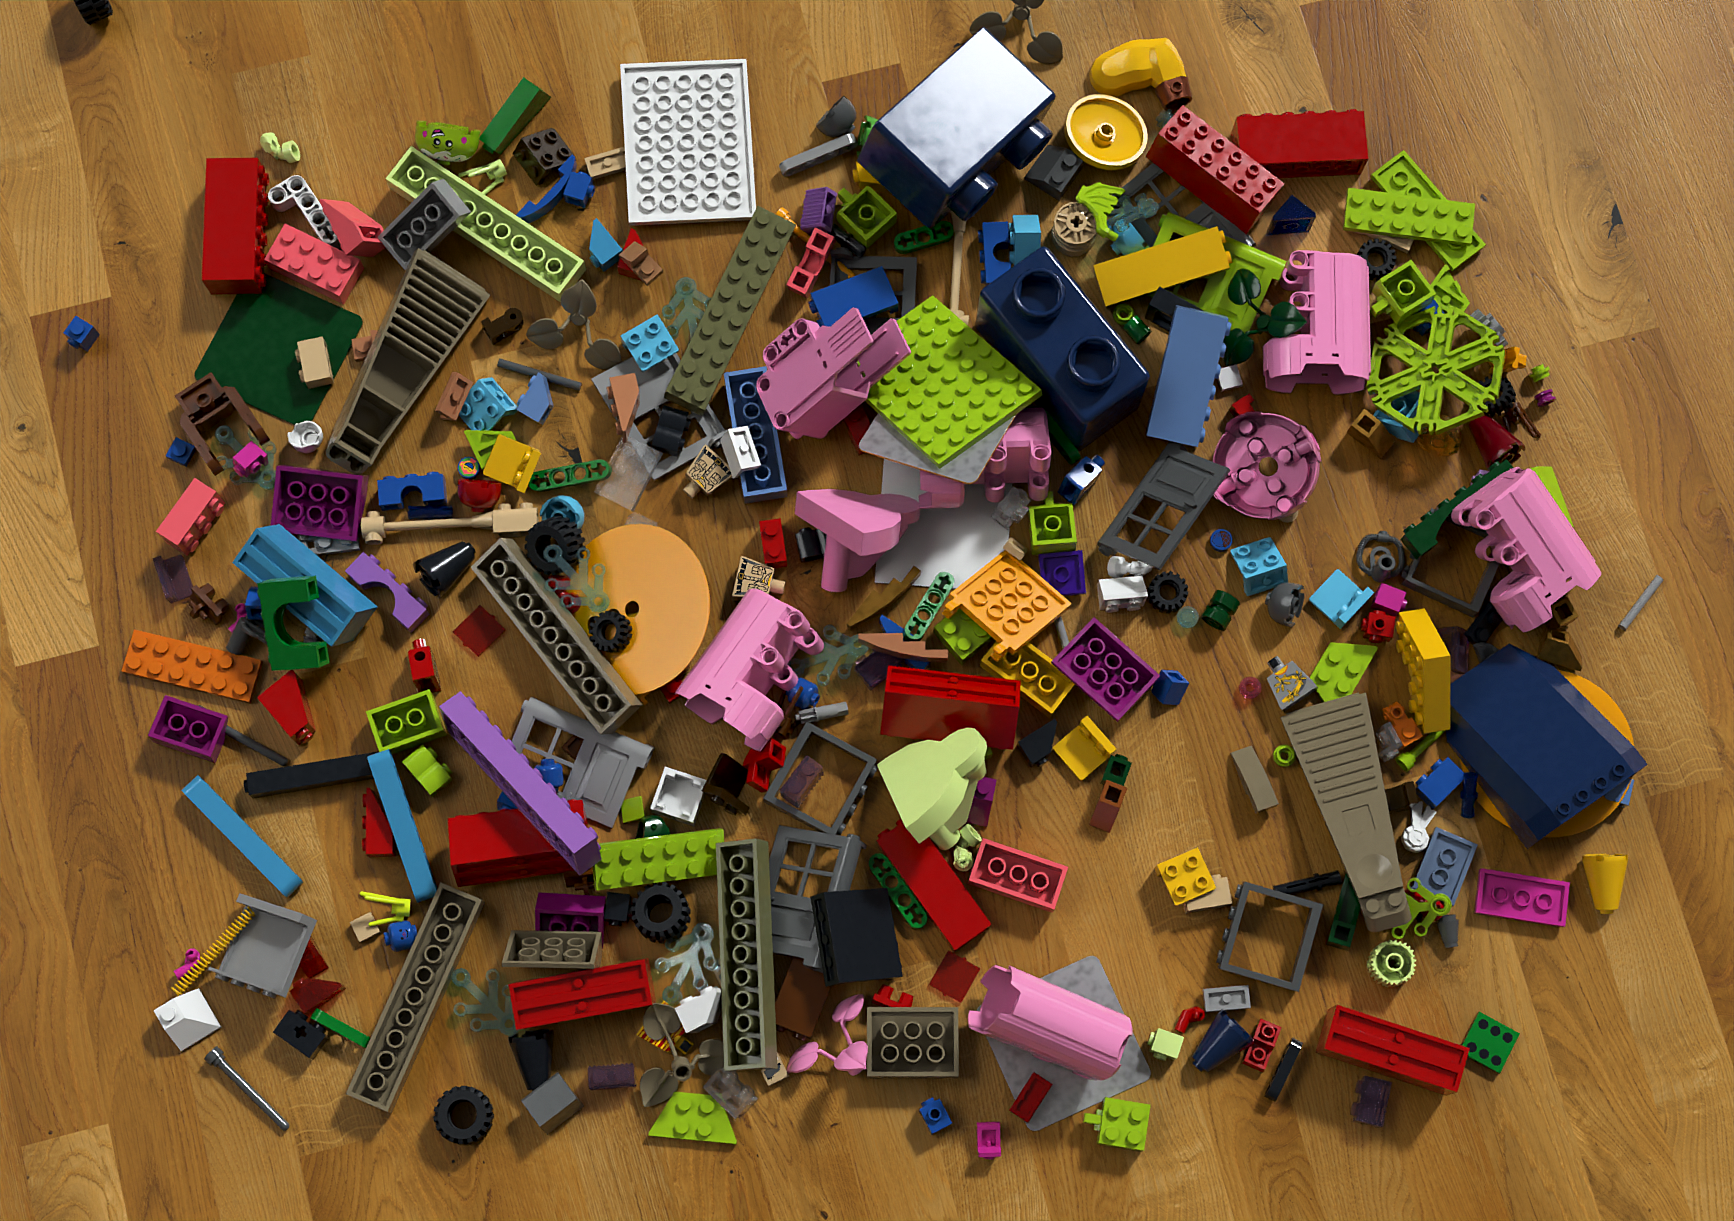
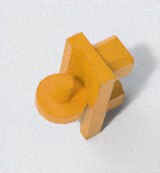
M1514 346L1504 349L1503 372H1511L1512 370L1526 367L1527 356L1519 354V347ZM1488 362L1491 366L1489 373L1493 374L1494 364Z

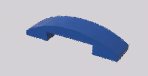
M571 155L558 169L561 179L539 203L535 205L529 200L516 216L527 223H531L547 214L564 197L563 193L571 171L576 173L577 163L575 156Z

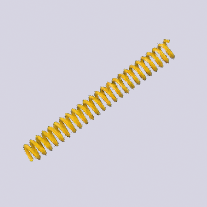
M249 906L247 908L250 912L244 909V912L249 917L241 913L244 919L240 916H237V918L242 923L236 919L234 921L238 926L231 923L236 930L230 926L228 928L232 933L225 930L230 937L224 933L222 935L226 940L218 936L224 944L218 940L215 941L220 947L212 943L218 951L209 946L214 954L208 950L206 952L211 958L203 953V956L208 961L200 957L205 965L199 960H196V962L202 968L193 963L198 971L193 967H190V969L196 975L189 970L187 972L191 977L184 973V976L190 982L181 977L185 984L179 980L177 982L183 989L177 984H174V986L179 991L171 987L177 997L183 995V991L189 988V984L191 985L192 981H196L195 978L199 977L198 974H202V971H205V967L207 968L208 964L214 961V957H218L217 954H221V951H224V947L230 944V940H233V937H237L236 933L239 934V930H243V927L249 924V920L255 917V913Z

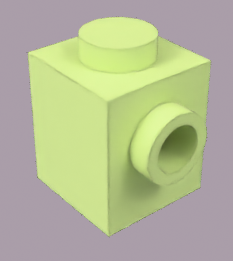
M1158 1028L1155 1033H1150L1147 1045H1150L1149 1052L1154 1053L1153 1057L1166 1061L1167 1058L1176 1060L1184 1037Z

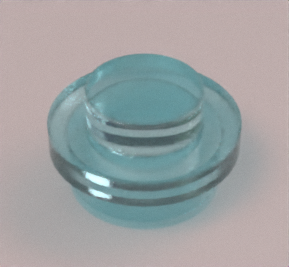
M1170 108L1167 111L1163 109L1156 118L1158 121L1156 126L1164 127L1174 114L1171 113L1172 110Z
M1191 606L1182 607L1177 613V621L1184 628L1194 627L1199 620L1197 610Z

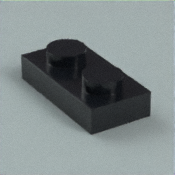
M1490 601L1464 633L1472 645L1486 642L1503 620Z

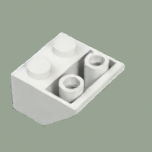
M1143 576L1100 579L1097 583L1099 608L1108 613L1117 612L1119 608H1127L1129 611L1139 610L1148 597Z
M709 986L700 991V996H690L680 1001L681 1005L676 1007L675 1010L686 1033H698L718 1022L722 1010L721 988Z

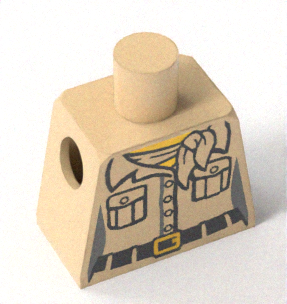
M705 444L685 474L690 483L683 491L691 499L699 491L706 496L710 495L732 478L729 465Z
M741 556L732 594L733 601L740 602L748 589L754 588L769 595L771 592L783 594L786 582L774 579V568Z

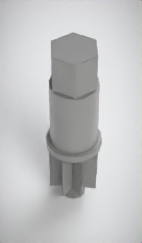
M846 702L799 710V714L795 715V720L804 724L806 722H819V720L848 715V706Z

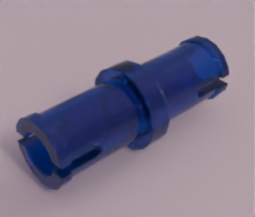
M428 504V506H408L409 520L453 519V505L433 506V504Z
M1465 772L1463 774V790L1460 792V798L1462 799L1460 815L1463 818L1469 819L1475 817V802L1478 799V792H1476L1478 774Z

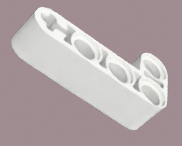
M291 176L270 189L268 198L276 211L284 212L297 204L321 241L337 249L341 247L336 234L332 231V226L327 216L323 212L320 202L301 176ZM298 185L302 186L298 191L293 190ZM277 197H284L280 202L275 201ZM313 202L311 207H304L306 203ZM318 219H325L322 224H315ZM328 231H329L330 235L332 236V238H334L333 240H330V239L327 237L326 233H327Z

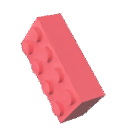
M284 224L264 259L269 269L342 304H345L364 270L360 259L352 255H346L343 251L287 224Z
M983 838L968 884L1053 913L1068 867Z

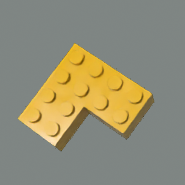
M1425 608L1399 612V621L1396 622L1399 640H1396V648L1398 653L1402 654L1404 665H1408L1411 682L1408 683L1409 692L1412 695V700L1408 702L1409 710L1411 713H1414L1416 724L1421 726L1424 734L1450 730L1451 655Z

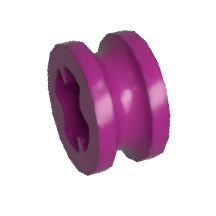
M1552 389L1545 390L1534 396V399L1538 400V407H1543L1556 401V397L1552 396Z

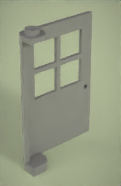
M676 353L642 372L632 356L595 376L591 381L611 411V404L614 403L613 399H608L606 387L610 386L609 378L635 373L640 395V404L635 419L654 409L660 417L662 411L659 406L669 401L663 397L681 360ZM709 404L703 416L692 411V414L688 415V419H696L706 437L686 448L683 447L682 452L679 451L676 456L672 455L659 463L647 445L653 441L654 435L644 440L633 422L628 440L654 481L695 459L705 444L710 449L722 447L720 439L727 430L723 428Z
M531 697L529 701L525 700L520 710L523 714L512 739L516 752L520 755L525 748L545 756V759H554V761L571 767L572 770L563 792L556 791V795L560 799L562 797L565 798L567 801L571 799L583 800L587 818L613 828L637 767L643 769L647 767L655 747L643 744L617 732L600 735L588 720L539 701L534 697ZM535 719L557 728L548 753L526 744ZM562 730L584 739L574 763L552 755Z

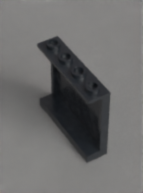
M887 888L823 892L810 897L826 987L843 983L884 979L890 981L903 977Z

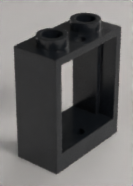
M1159 286L1149 303L1145 319L1170 331L1176 305L1201 311L1204 310Z

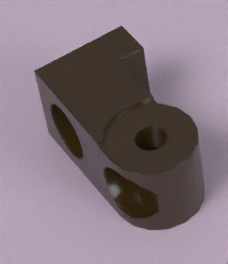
M510 308L505 311L503 316L491 322L487 317L481 321V324L488 338L495 345L520 330L524 325V320L519 309Z

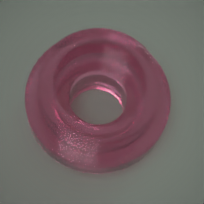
M1246 677L1240 682L1239 691L1247 699L1256 698L1261 692V683L1254 677ZM1252 685L1254 690L1252 692L1247 691L1246 686Z

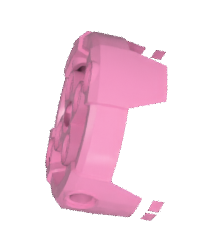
M1247 412L1233 418L1226 424L1225 433L1220 438L1213 456L1214 463L1230 469V472L1216 490L1215 495L1227 506H1231L1240 513L1255 518L1276 520L1295 513L1307 503V499L1312 494L1319 477L1321 456L1315 437L1304 426L1277 414ZM1265 457H1272L1278 463V470L1272 476H1264L1259 471V463Z

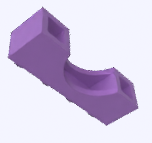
M363 552L345 572L363 590L371 587H384L390 590L395 596V608L392 615L412 633L429 615L426 609L428 605L419 597L417 599L413 598L410 595L412 591L404 583L399 585L394 580L396 576L389 569L384 571L378 566L380 561L372 554L368 557Z

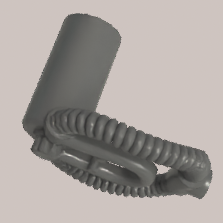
M1387 531L1365 535L1356 551L1358 567L1364 573H1368V576H1371L1376 582H1384L1391 577L1398 576L1405 566V553L1403 545L1400 543L1401 541L1398 538L1396 539V537L1389 536ZM1369 541L1391 542L1396 545L1399 563L1394 571L1392 570L1395 567V560L1391 556L1390 551L1382 546L1375 547L1371 551L1370 569L1365 566L1362 555ZM1378 551L1384 552L1385 554L1380 556L1376 562L1375 553Z
M247 615L246 617H240L226 649L233 654L242 655L250 636L267 645L264 637L265 631L263 630L265 629L264 621L248 619Z

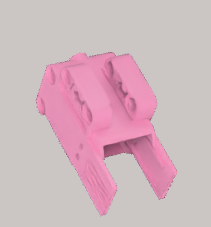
M854 307L829 327L823 325L820 327L816 322L801 318L791 324L764 349L763 360L768 370L758 378L756 389L776 429L789 432L796 439L801 438L803 435L822 439L829 430L862 404L868 397L869 389L911 354V350L904 339V335L901 333L897 321L892 318L872 335L859 310Z

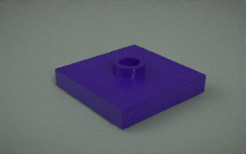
M1082 550L1039 554L1040 576L1061 595L1086 594Z

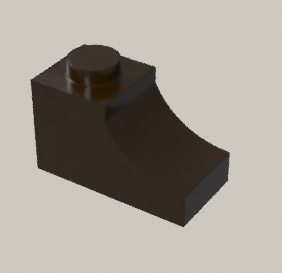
M1413 781L1385 789L1389 814L1410 810L1419 803Z

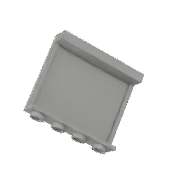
M239 893L236 902L245 905L244 909L250 912L247 908L249 906L255 913V917H252V920H249V924H246L243 930H239L240 933H236L237 937H233V940L230 941L219 970L209 967L208 970L215 972V978L228 982L229 978H231L230 983L244 987L245 984H248L246 989L259 993L262 989V994L275 999L276 995L286 998L317 920L302 913Z

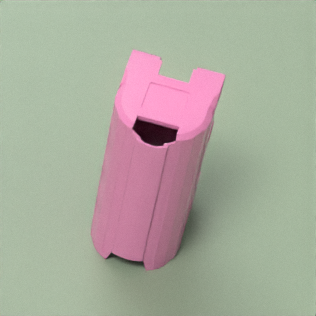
M1294 251L1287 261V268L1282 272L1279 282L1285 290L1299 291L1293 293L1288 302L1293 304L1294 301H1299L1301 303V306L1295 307L1306 319L1307 323L1298 330L1301 331V334L1271 338L1263 346V375L1265 376L1266 388L1281 393H1291L1296 383L1328 384L1333 394L1354 393L1364 390L1365 379L1369 381V376L1371 375L1369 267L1367 266V261L1361 256L1350 253ZM1298 260L1302 265H1294L1292 261ZM1286 275H1292L1295 281H1289Z
M1026 407L1017 413L980 477L973 483L984 484L985 497L988 501L996 503L1003 500L1005 483H1028V494L1031 499L1042 501L1047 498L1051 445L1047 413L1043 407ZM920 470V490L928 491L919 495L920 509L959 508L964 503V485L967 484Z
M1514 467L1502 473L1452 510L1451 518L1455 524L1472 526L1477 529L1486 530L1488 536L1476 545L1475 553L1479 559L1510 565L1513 570L1493 588L1490 595V602L1511 629H1513L1515 624L1522 632H1527L1552 618L1551 605L1576 585L1588 590L1601 576V571L1595 563V559L1536 472L1532 471V469L1522 470L1520 467ZM1467 511V519L1463 521L1462 513ZM1488 546H1491V554L1487 556L1486 549Z
M748 589L675 694L687 698L685 706L708 723L714 724L723 718L725 722L746 736L744 743L746 746L761 752L784 719L783 710L765 695L773 684L785 691H789L796 686L799 678L787 664L798 649L810 655L819 654L824 648V642L817 632L810 628L809 621L799 610L759 589Z
M994 965L984 974L980 982L988 990L980 1011L969 1010V1028L1002 1043L1010 1044L1032 1053V1056L1070 1069L1072 1073L1086 1079L1095 1081L1106 1080L1121 1067L1119 1062L1129 1036L1133 1034V1027L1129 1017L1012 966H1009V969Z

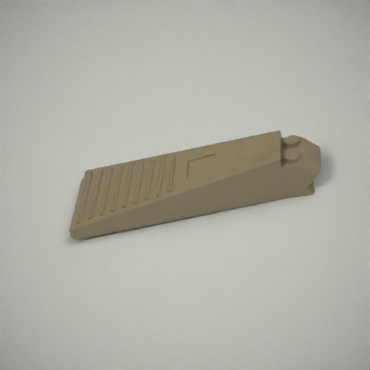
M419 248L415 250L332 430L333 433L326 449L328 459L353 474H362L368 466L371 467L386 440L489 298L490 294L485 291L486 289L429 252L422 251Z
M1358 692L1286 713V716L1280 717L1358 899L1367 929L1371 932H1378L1408 923L1412 916L1403 888L1366 693L1359 694Z

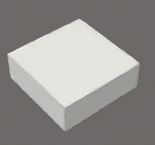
M1237 365L1221 368L1218 378L1221 392L1242 387L1243 383Z

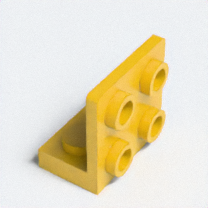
M499 434L484 467L483 474L525 493L541 452L538 449Z
M1086 716L1075 729L1053 746V750L1075 776L1082 781L1113 755L1116 747L1094 722Z
M1198 847L1162 862L1154 868L1157 876H1162L1175 906L1216 889Z

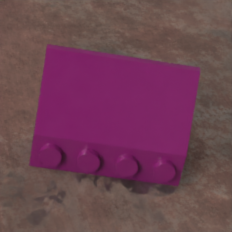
M287 465L276 466L271 525L280 524L292 534L357 541L367 497L369 475Z
M1095 617L1051 661L1059 671L1117 722L1151 689L1160 677L1154 669Z

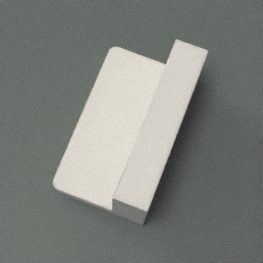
M748 426L728 429L720 439L732 477L738 478L743 471L758 469L761 463Z

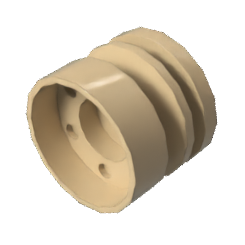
M1070 202L1063 205L1057 211L1051 235L1054 246L1062 254L1071 257L1081 256L1093 247L1097 233L1095 231V218L1088 208L1078 202Z

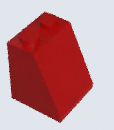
M290 670L257 698L285 732L300 745L301 743L309 742L313 738V733L316 732L303 681L294 670Z

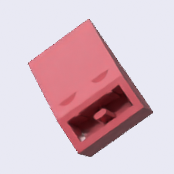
M327 199L319 200L323 212L332 226V231L336 234L341 244V249L346 255L374 257L385 248L378 238L384 231L379 223L349 202Z

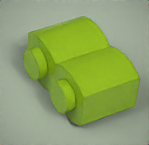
M422 744L404 759L402 763L429 795L433 797L452 781L450 775L453 772L445 763L440 765L437 762L436 758L438 755L430 746L426 749Z

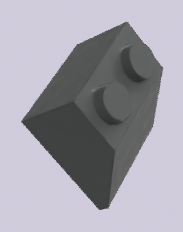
M1047 145L1024 179L1060 201L1082 170L1084 161L1068 148Z

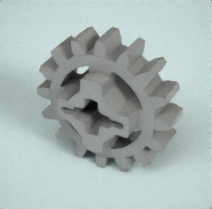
M1477 309L1470 315L1497 332L1500 342L1495 343L1496 346L1503 344L1505 347L1508 344L1502 336L1506 331L1490 313L1485 316Z

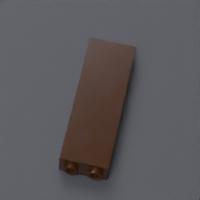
M793 957L775 1002L776 1031L784 1033V1030L793 1032L792 1037L805 1041L806 1038L811 1039L831 987L825 986L823 973L805 967L803 965L804 959Z

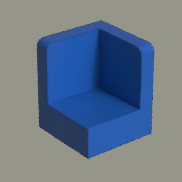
M1161 670L1159 673L1160 677L1153 685L1151 692L1162 704L1178 705L1189 682L1179 671Z

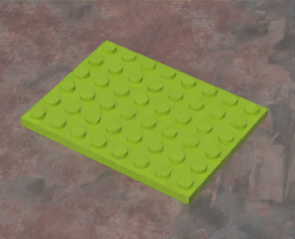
M932 295L897 320L901 333L904 335V339L911 350V354L869 389L865 402L933 464L941 469L1041 397L1042 390Z

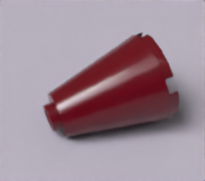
M1487 413L1469 423L1470 431L1487 470L1495 462L1499 461L1501 464L1506 459L1512 465L1521 457L1519 454L1521 449L1525 451V445Z

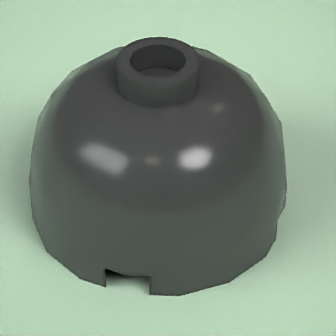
M842 96L817 122L816 127L823 134L832 138L840 137L843 134H850L855 128L853 123L856 120L857 114L854 105L849 99Z
M1285 582L1276 586L1272 593L1269 592L1267 594L1265 604L1268 605V613L1275 622L1287 627L1295 625V622L1292 621L1294 616L1298 618L1300 616L1304 602V593H1300V591L1304 589V586Z

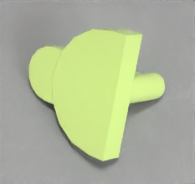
M967 727L957 730L942 741L925 740L909 744L877 764L906 829L919 844L930 837L940 850H947L953 847L960 838L958 829L967 822L977 783L986 773L984 756L987 750V743L975 728Z

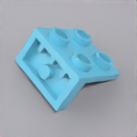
M658 314L620 335L621 343L625 349L630 351L642 372L679 352L678 346Z
M492 377L479 379L470 389L459 416L471 430L491 431L503 416L514 415L518 411L516 410L518 407Z
M1271 537L1230 550L1231 556L1243 575L1244 591L1247 596L1288 582L1287 564Z
M1336 569L1309 598V601L1341 629L1370 599L1374 592L1369 587L1362 591L1344 573Z

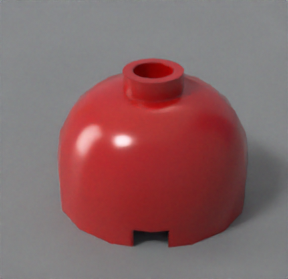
M458 479V496L465 506L471 507L472 512H484L485 508L493 507L498 502L502 483L481 479Z

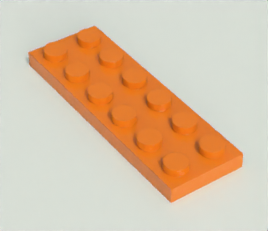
M134 629L121 671L125 674L251 704L263 661Z

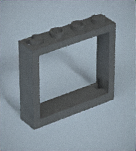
M1436 507L1435 509L1431 508L1430 511H1431L1432 513H1434V512L1437 511L1439 508H1438V507ZM1450 514L1445 520L1455 524ZM1462 514V520L1465 521L1467 515ZM1455 524L1483 538L1488 536L1486 530ZM1412 554L1409 556L1412 559L1410 566L1406 565L1401 574V577L1404 578L1401 585L1474 617L1479 612L1500 563L1488 561L1470 604L1413 579L1412 577L1421 557L1416 560Z
M806 722L784 761V767H781L763 800L768 805L818 832L841 836L846 828V825L843 824L847 816L852 817L857 808V805L854 804L856 799L863 797L868 788L865 785L869 777L873 779L878 769L875 766L877 759ZM812 734L867 763L832 827L777 799L780 790Z
M1242 881L1241 885H1237L1234 897L1237 898L1235 907L1231 906L1228 919L1231 920L1229 929L1225 928L1222 936V941L1225 942L1224 948L1219 950L1216 963H1219L1218 968L1299 992L1323 904ZM1249 890L1310 908L1289 982L1228 964Z

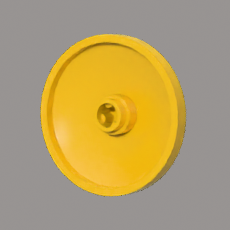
M1098 94L1084 97L1070 108L1065 119L1064 134L1068 145L1081 160L1096 168L1105 170L1127 168L1140 158L1147 144V129L1139 113L1125 101L1113 96Z

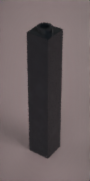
M379 751L246 773L247 780H244L245 793H249V796L254 799L374 779L367 756Z

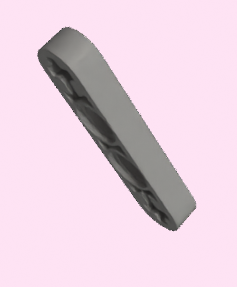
M846 134L784 160L779 164V168L784 177L791 176L853 150L858 146V142L854 134Z

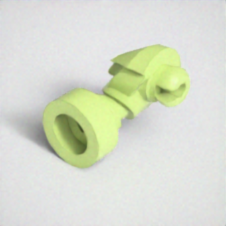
M264 133L261 136L260 144L262 148L278 160L280 158V160H286L289 163L300 160L299 148L293 140L283 143L280 148L274 133Z
M969 824L960 830L958 845L955 844L953 865L959 871L971 869L974 858L967 847H975L982 841L978 832Z

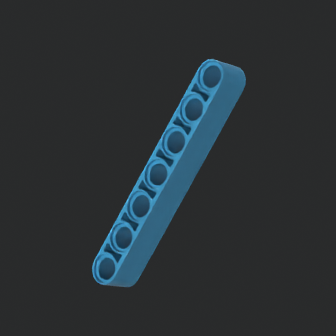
M387 749L367 756L417 903L433 898L438 888L392 754Z
M199 775L181 790L286 898L303 883L301 878Z

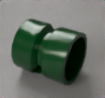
M1216 590L1210 600L1211 606H1206L1201 619L1213 628L1225 631L1232 620L1230 615L1236 613L1240 602L1232 595Z

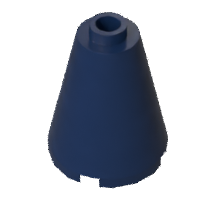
M1223 1009L1218 1012L1192 1055L1195 1059L1192 1063L1201 1072L1204 1069L1207 1072L1213 1070L1254 1042L1250 1035L1233 1018L1230 1019L1227 1016L1228 1013Z

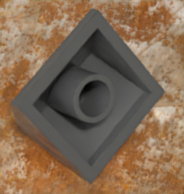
M558 1072L521 1100L539 1127L547 1135L584 1107Z

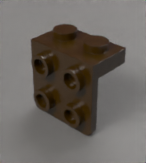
M553 128L522 137L512 153L536 186L543 184L551 170L561 167L571 155L574 156Z
M721 753L701 791L708 795L713 803L725 807L724 810L736 816L737 813L747 815L750 807L737 799L747 780L748 769L729 755Z

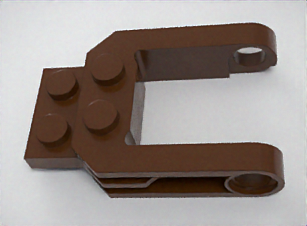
M212 373L207 374L175 395L185 411L181 415L179 424L214 476L224 471V469L201 436V432L207 431L221 422L235 410L238 411L261 446L270 441V438L235 387L224 386L222 388Z

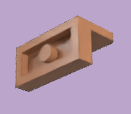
M452 372L435 411L441 414L440 418L442 420H457L473 382L458 372Z

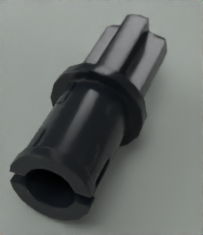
M836 224L832 225L830 235L835 237V240L841 244V247L848 248L849 251L858 257H862L865 254L867 248L854 239L851 233L847 234Z

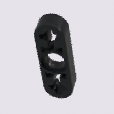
M1293 1037L1291 1038L1264 1097L1274 1102L1277 1100L1301 1050L1302 1042Z

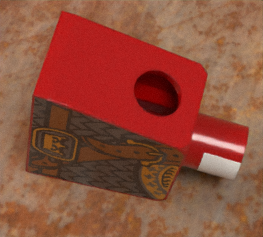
M425 639L414 640L412 642L413 649L408 651L412 680L418 693L428 689L432 693L442 691L435 657L430 646H426Z

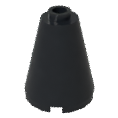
M461 541L416 560L413 563L415 573H421L422 578L419 580L433 596L438 595V598H441L473 562L476 551L470 543Z
M549 1029L531 1030L522 1034V1037H519L518 1033L508 1037L509 1045L527 1090L534 1091L551 1078L553 1029L550 1031Z

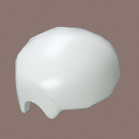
M312 421L296 423L293 431L287 434L289 443L297 451L303 453L315 451L323 440L321 427Z

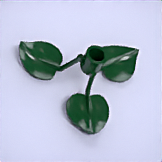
M1243 268L1239 269L1230 281L1228 287L1229 299L1236 305H1244L1248 302L1260 314V317L1257 319V330L1247 331L1244 334L1241 329L1235 328L1230 331L1229 336H1225L1223 343L1226 345L1223 360L1228 367L1241 364L1252 356L1254 341L1248 337L1249 335H1261L1265 332L1277 338L1286 337L1297 332L1307 323L1298 309L1289 302H1280L1275 305L1271 310V316L1261 311L1251 301V299L1257 298L1261 293L1260 281L1253 272Z

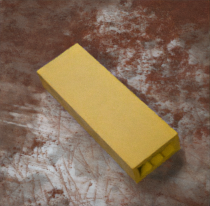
M1216 226L1093 265L1106 308L1155 293L1159 286L1163 289H1168L1229 270V264L1232 263L1230 252H1225L1223 243H1226L1223 230L1219 231Z

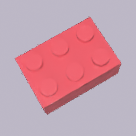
M194 478L156 532L167 544L188 556L190 552H194L197 548L201 536L208 533L214 518L221 515L225 502L215 490Z

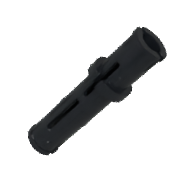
M1335 870L1321 875L1315 873L1312 877L1276 886L1273 885L1272 888L1275 891L1296 895L1316 889L1321 891L1324 887L1341 884L1342 881L1339 871Z

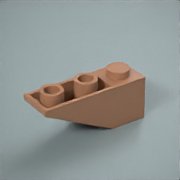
M635 373L610 377V386L606 387L608 399H613L614 403L611 404L612 416L617 417L618 422H615L617 435L622 436L623 443L627 442L640 404L639 388Z

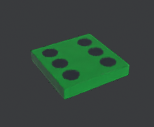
M1479 1011L1461 1045L1470 1048L1468 1058L1500 1074L1520 1033Z

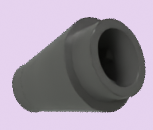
M1456 914L1444 915L1436 922L1445 948L1458 946L1459 919H1456Z

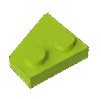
M1445 264L1431 283V287L1437 293L1433 300L1439 306H1442L1445 314L1449 312L1450 306H1453L1455 315L1456 307L1464 312L1470 302L1466 295L1461 292L1460 285L1457 280L1454 281L1449 272L1450 268Z
M464 431L481 469H484L499 434L516 440L512 431Z

